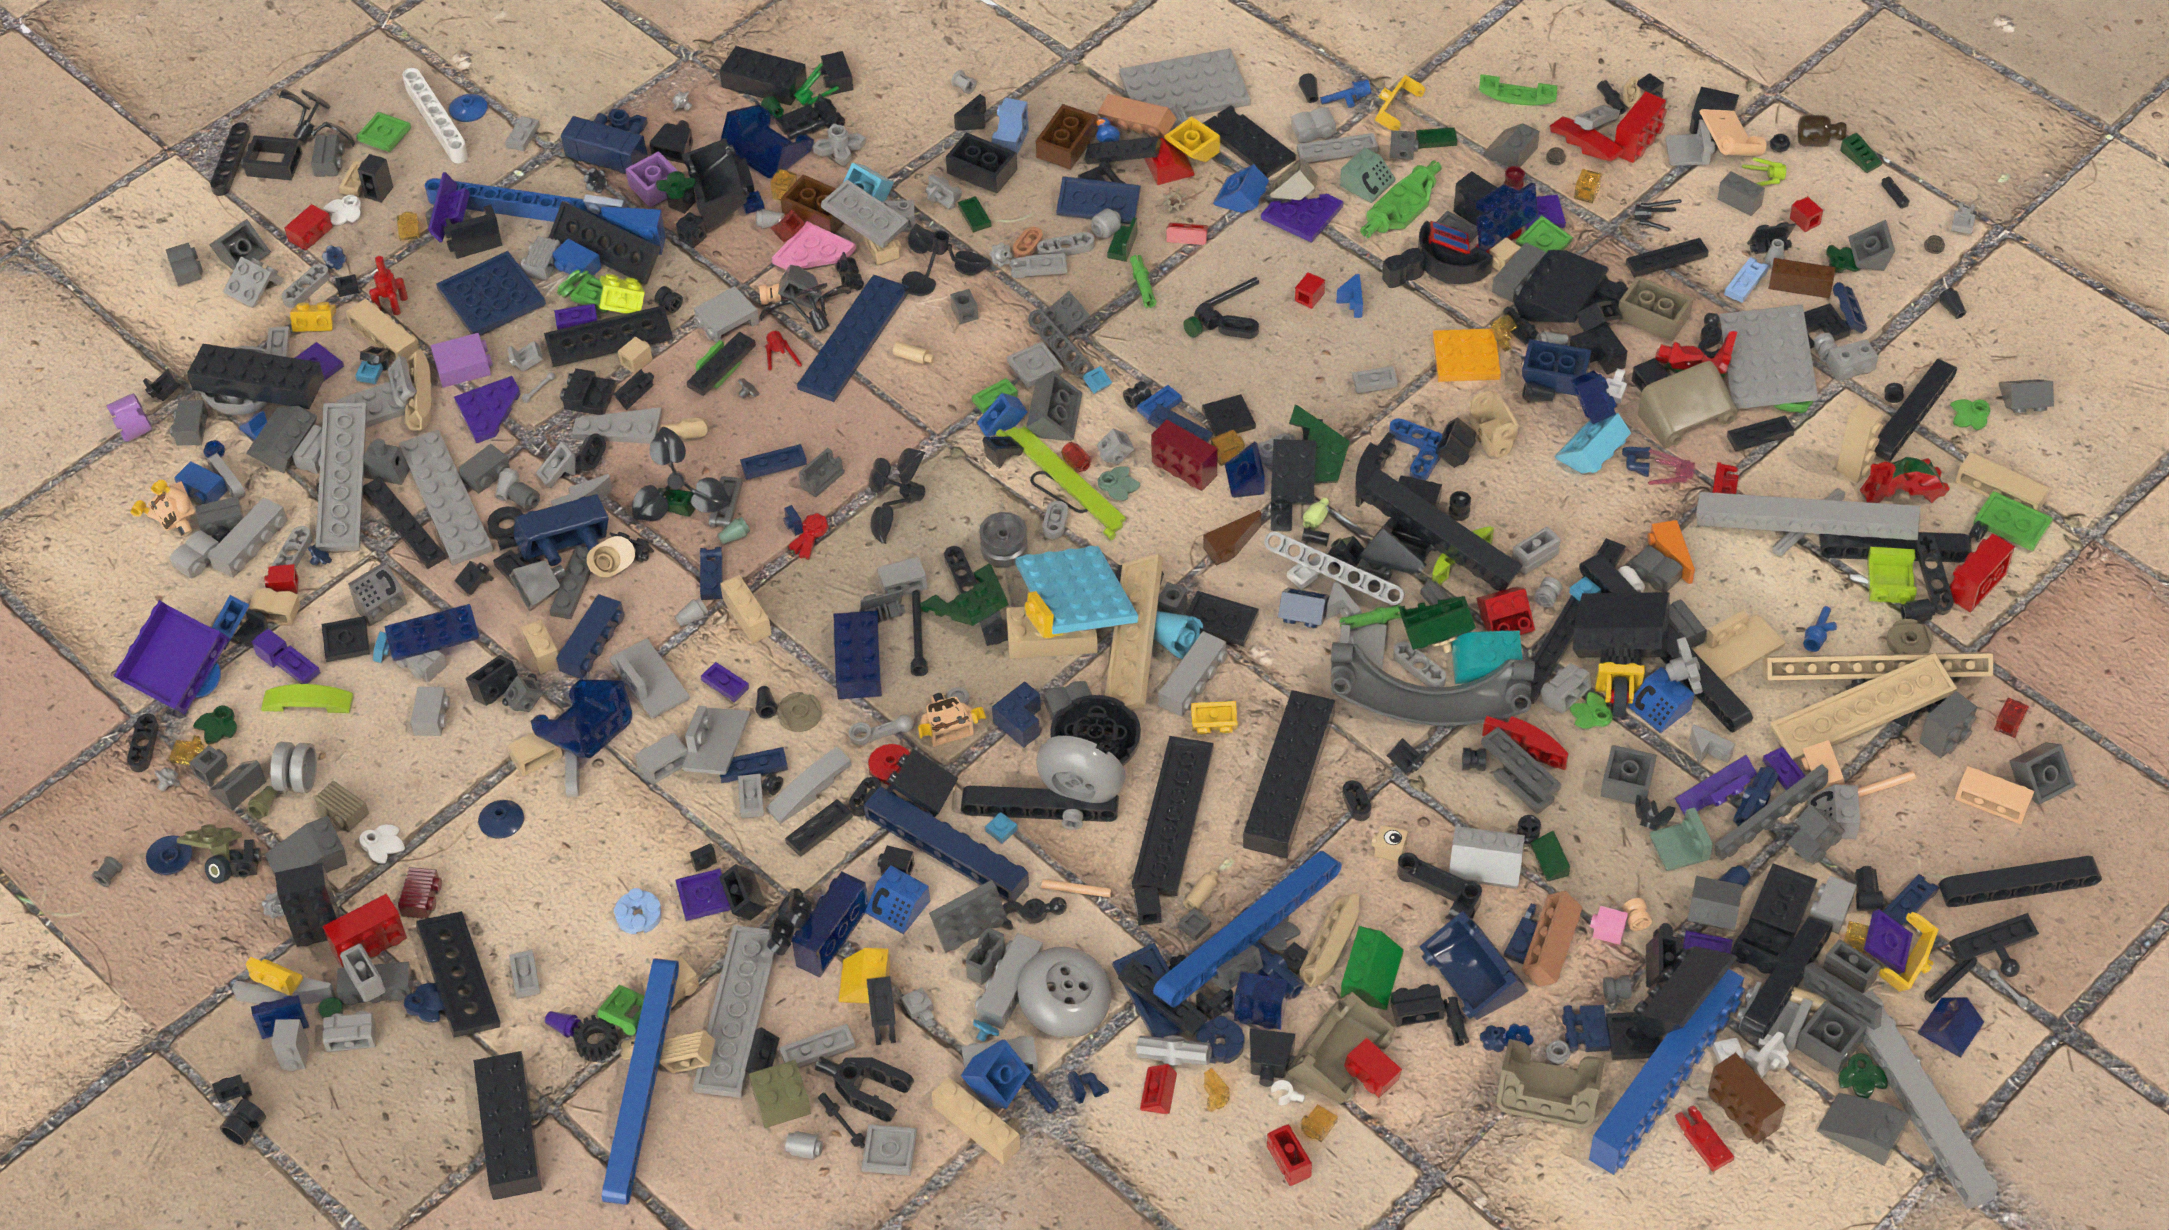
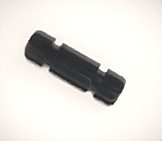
M1889 176L1883 178L1881 185L1892 199L1897 202L1896 204L1901 209L1908 207L1910 200L1894 183L1892 178Z

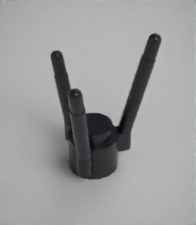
M1682 200L1636 204L1635 220H1640L1639 225H1648L1670 231V228L1647 221V219H1651V212L1676 211L1675 207H1652L1681 203Z

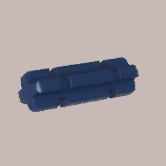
M1030 1073L1023 1085L1030 1089L1029 1092L1041 1105H1044L1043 1108L1048 1113H1053L1059 1108L1057 1100L1054 1097H1050L1049 1091L1040 1081H1036L1037 1078L1033 1073Z

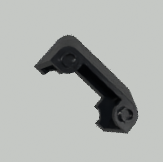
M726 138L682 154L689 177L695 178V185L693 187L697 197L696 204L708 231L718 227L745 204L747 197L750 196L746 185H742L734 160V156H737L733 144L729 146Z
M1390 517L1359 556L1366 562L1413 575L1415 572L1419 574L1426 567L1427 564L1424 561L1431 550L1436 552L1437 550L1434 546L1426 541H1422L1416 534L1403 528Z

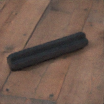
M1977 958L1961 964L1958 961L1925 992V1000L1931 1004L1938 1001L1977 964Z

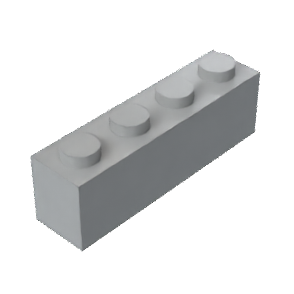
M263 497L208 554L213 568L234 578L288 521L284 508Z
M1203 631L1159 691V706L1181 717L1186 710H1190L1191 703H1194L1198 694H1202L1206 682L1214 677L1219 664L1225 662L1228 652H1226V641Z
M1018 933L1013 941L1010 940L1008 942L1004 958L998 960L993 978L990 977L987 980L986 991L983 996L978 997L975 1003L978 1020L1000 1029L1005 1028L1019 1002L1017 982L1020 973L1033 956L1043 951V942Z

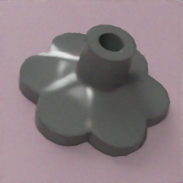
M741 378L738 380L743 387L738 393L742 398H745L748 394L754 397L760 394L754 385L746 379Z

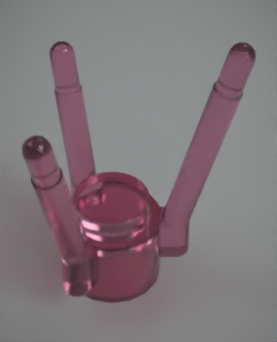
M1652 449L1649 450L1651 454L1668 459L1656 458L1655 462L1676 467L1675 475H1679L1676 478L1648 481L1649 485L1674 482L1686 483L1687 479L1693 478L1695 462L1683 460Z

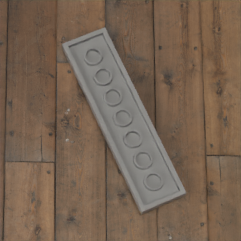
M324 403L315 546L321 551L360 550L364 481L363 457L365 454L367 421L366 403Z
M439 430L400 442V450L409 466L412 477L452 566L492 552V545Z
M733 925L707 1029L708 1034L715 1039L710 1066H702V1068L698 1067L693 1085V1090L696 1093L742 1097L747 1076L745 1069L754 1034L759 1026L776 955L767 946L770 929Z

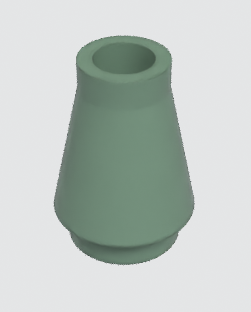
M741 517L739 519L735 518L717 536L721 543L725 545L746 537L747 533L751 531L745 520Z

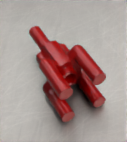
M377 256L375 262L378 271L375 272L373 277L376 287L369 291L372 304L375 303L381 311L382 307L379 296L383 298L388 297L393 315L397 316L401 313L396 295L397 289L401 301L408 299L404 280L401 277L395 279L391 270L386 269L383 257Z

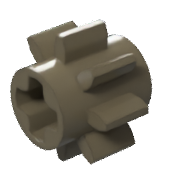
M1169 187L1170 193H1163V197L1167 198L1163 205L1168 204L1169 211L1172 210V207L1180 211L1179 205H1186V202L1182 201L1186 194L1179 193L1180 187L1176 191H1172V188ZM1174 194L1178 195L1177 199L1180 201L1172 204L1169 197H1173Z

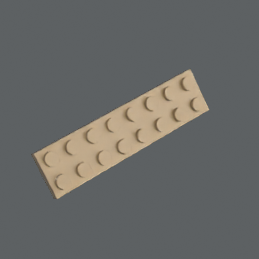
M1159 553L1123 563L1120 584L1138 614V623L1114 626L1105 696H1110L1124 702L1125 706L1130 710L1145 707L1163 565V557Z
M1933 653L1770 723V727L1780 745L1795 762L1805 757L1803 748L1827 740L1833 746L1946 698L1957 691V688L1936 653Z

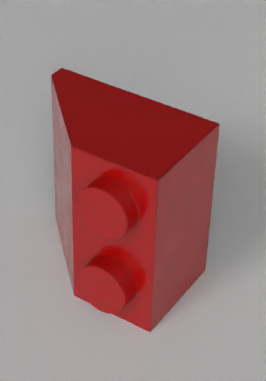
M1160 138L1162 142L1158 157L1144 158L1157 185L1195 176L1185 153L1164 138Z

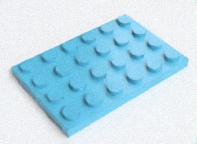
M1087 546L1086 548L1066 549L1065 551L1057 552L1048 551L1042 554H1026L1016 557L1015 564L1029 591H1037L1054 614L1052 634L1138 623L1137 612L1099 546Z

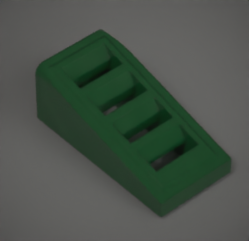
M1854 133L1842 140L1840 151L1866 173L1882 165V161L1858 133Z
M669 489L662 495L663 497L666 496L665 498L668 501L667 511L690 517L696 509L691 503L692 496L695 493L691 491Z

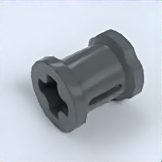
M106 856L103 860L104 863L98 871L92 873V877L100 885L109 887L111 884L110 880L117 872H121L123 867L113 857Z

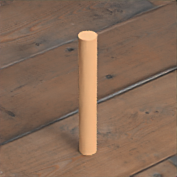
M1910 771L1858 788V796L1863 797L1915 780V773Z
M1046 879L1042 880L1041 885L1043 889L1109 898L1112 891L1111 888Z

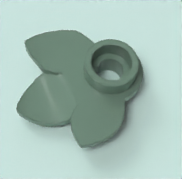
M1125 466L1115 467L1112 471L1103 472L1098 478L1099 488L1108 491L1109 496L1113 499L1121 501L1127 500L1128 493L1135 492L1140 487V483L1128 476L1129 467Z

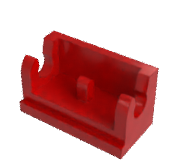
M1717 462L1712 493L1736 494L1739 475L1727 472H1737L1738 468Z

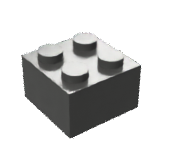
M1955 691L1927 715L1919 743L1940 759L1947 753L1951 754L1960 741H1966L1972 734L1971 727L1976 721L1977 706Z
M1612 745L1600 796L1635 804L1636 796L1639 795L1642 803L1648 798L1657 755Z
M1825 1000L1800 1032L1796 1049L1838 1074L1863 1042L1867 1026Z

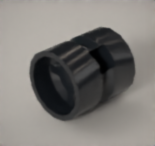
M242 1099L233 1109V1116L230 1115L220 1126V1130L232 1142L245 1146L254 1135L253 1130H258L265 1121L266 1115L258 1106Z

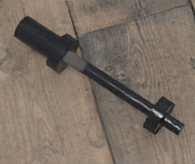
M826 1093L820 1094L818 1100L826 1108V1114L829 1117L835 1116L853 1137L850 1142L854 1147L860 1146L864 1148L865 1144L863 1142L865 1137L861 1133L856 1134L838 1113L840 1106L837 1103H833Z

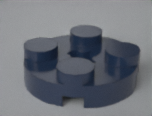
M1217 1016L1215 1019L1207 1021L1197 1032L1196 1041L1210 1043L1212 1047L1210 1063L1224 1062V1064H1228L1238 1059L1243 1052L1245 1040L1243 1031L1239 1025L1228 1020L1225 1016ZM1224 1038L1225 1044H1216V1039Z

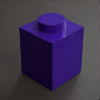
M266 629L251 641L256 655L273 668L277 666L273 658L287 648L286 641L270 629Z

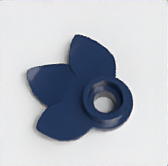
M425 983L418 986L415 993L407 995L404 999V1008L408 1014L419 1016L425 1022L440 1021L438 1011L444 1008L435 983Z

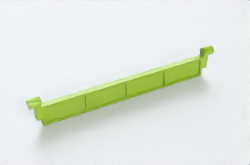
M1025 426L1020 429L1013 427L1006 432L1002 429L996 432L997 437L1011 436L1024 448L1023 452L1047 472L1106 527L1103 534L1110 540L1115 539V532L1123 528L1122 522L1126 521V517Z

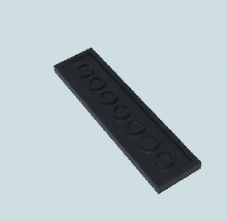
M1169 736L1132 881V889L1157 887L1158 893L1178 896L1213 754L1214 743Z

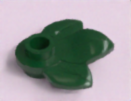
M680 171L671 172L667 175V179L656 181L657 189L665 191L671 199L683 197L686 189L695 185V178H685L683 172Z
M1829 245L1826 249V255L1829 257V266L1835 267L1836 273H1842L1846 269L1853 272L1862 269L1857 268L1851 248L1843 247L1840 250L1834 245Z
M225 705L216 707L213 713L201 715L193 725L195 729L205 731L204 739L206 744L217 743L223 736L232 738L237 731V724L234 721L235 714L231 708Z
M1863 1053L1854 1054L1849 1059L1848 1066L1842 1069L1838 1076L1840 1088L1852 1087L1856 1095L1868 1099L1875 1087L1886 1089L1888 1086L1885 1072L1880 1067L1873 1065L1870 1057ZM1862 1061L1865 1064V1068L1858 1067L1857 1062Z

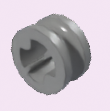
M1076 809L1064 811L1063 827L1069 830L1080 829L1083 824V813Z

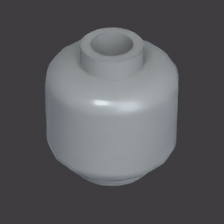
M1108 208L1104 209L1092 218L1091 228L1096 236L1109 238L1121 228V217L1116 211Z

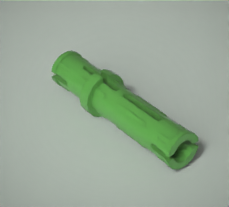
M1134 255L1130 258L1133 278L1137 281L1144 306L1148 308L1149 303L1150 308L1156 305L1157 301L1148 278V269L1144 266L1142 256L1138 255V261L1137 256Z
M1401 605L1387 608L1378 607L1374 611L1341 617L1340 623L1345 622V624H1340V627L1342 625H1349L1350 629L1376 623L1386 624L1389 620L1400 619L1402 617L1401 614H1398L1400 612L1398 607Z

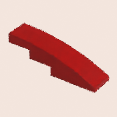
M1562 116L1550 125L1552 133L1563 135L1566 138V143L1581 147L1582 154L1611 162L1624 153L1623 148L1595 129L1586 130L1581 128V125L1574 123L1575 120Z

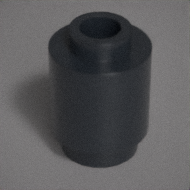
M1929 599L1907 601L1906 604H1901L1900 608L1902 619H1914L1918 622L1932 620V616L1936 613L1935 605Z

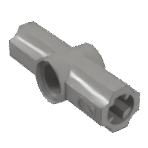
M1140 1035L1136 1045V1053L1139 1058L1163 1060V1063L1169 1065H1181L1183 1063L1208 1065L1210 1063L1212 1047L1210 1043L1186 1041L1182 1036L1171 1035L1160 1038Z

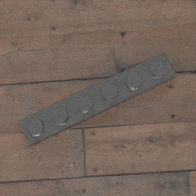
M1821 764L1715 844L1716 856L1721 861L1726 857H1732L1742 845L1752 842L1762 830H1768L1775 820L1781 816L1785 817L1795 805L1804 803L1815 790L1824 788L1828 783V769Z

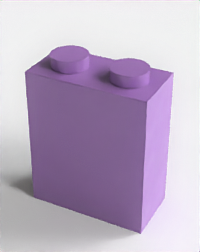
M479 333L430 345L443 388L491 375L489 367L493 366L490 354H485V352H488L485 340L481 341Z

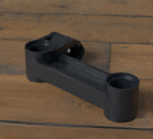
M1407 852L1399 856L1397 875L1400 880L1415 883L1454 901L1448 915L1445 916L1446 919L1451 921L1462 911L1470 918H1474L1481 904L1482 887L1479 883L1466 881L1418 859L1413 853Z

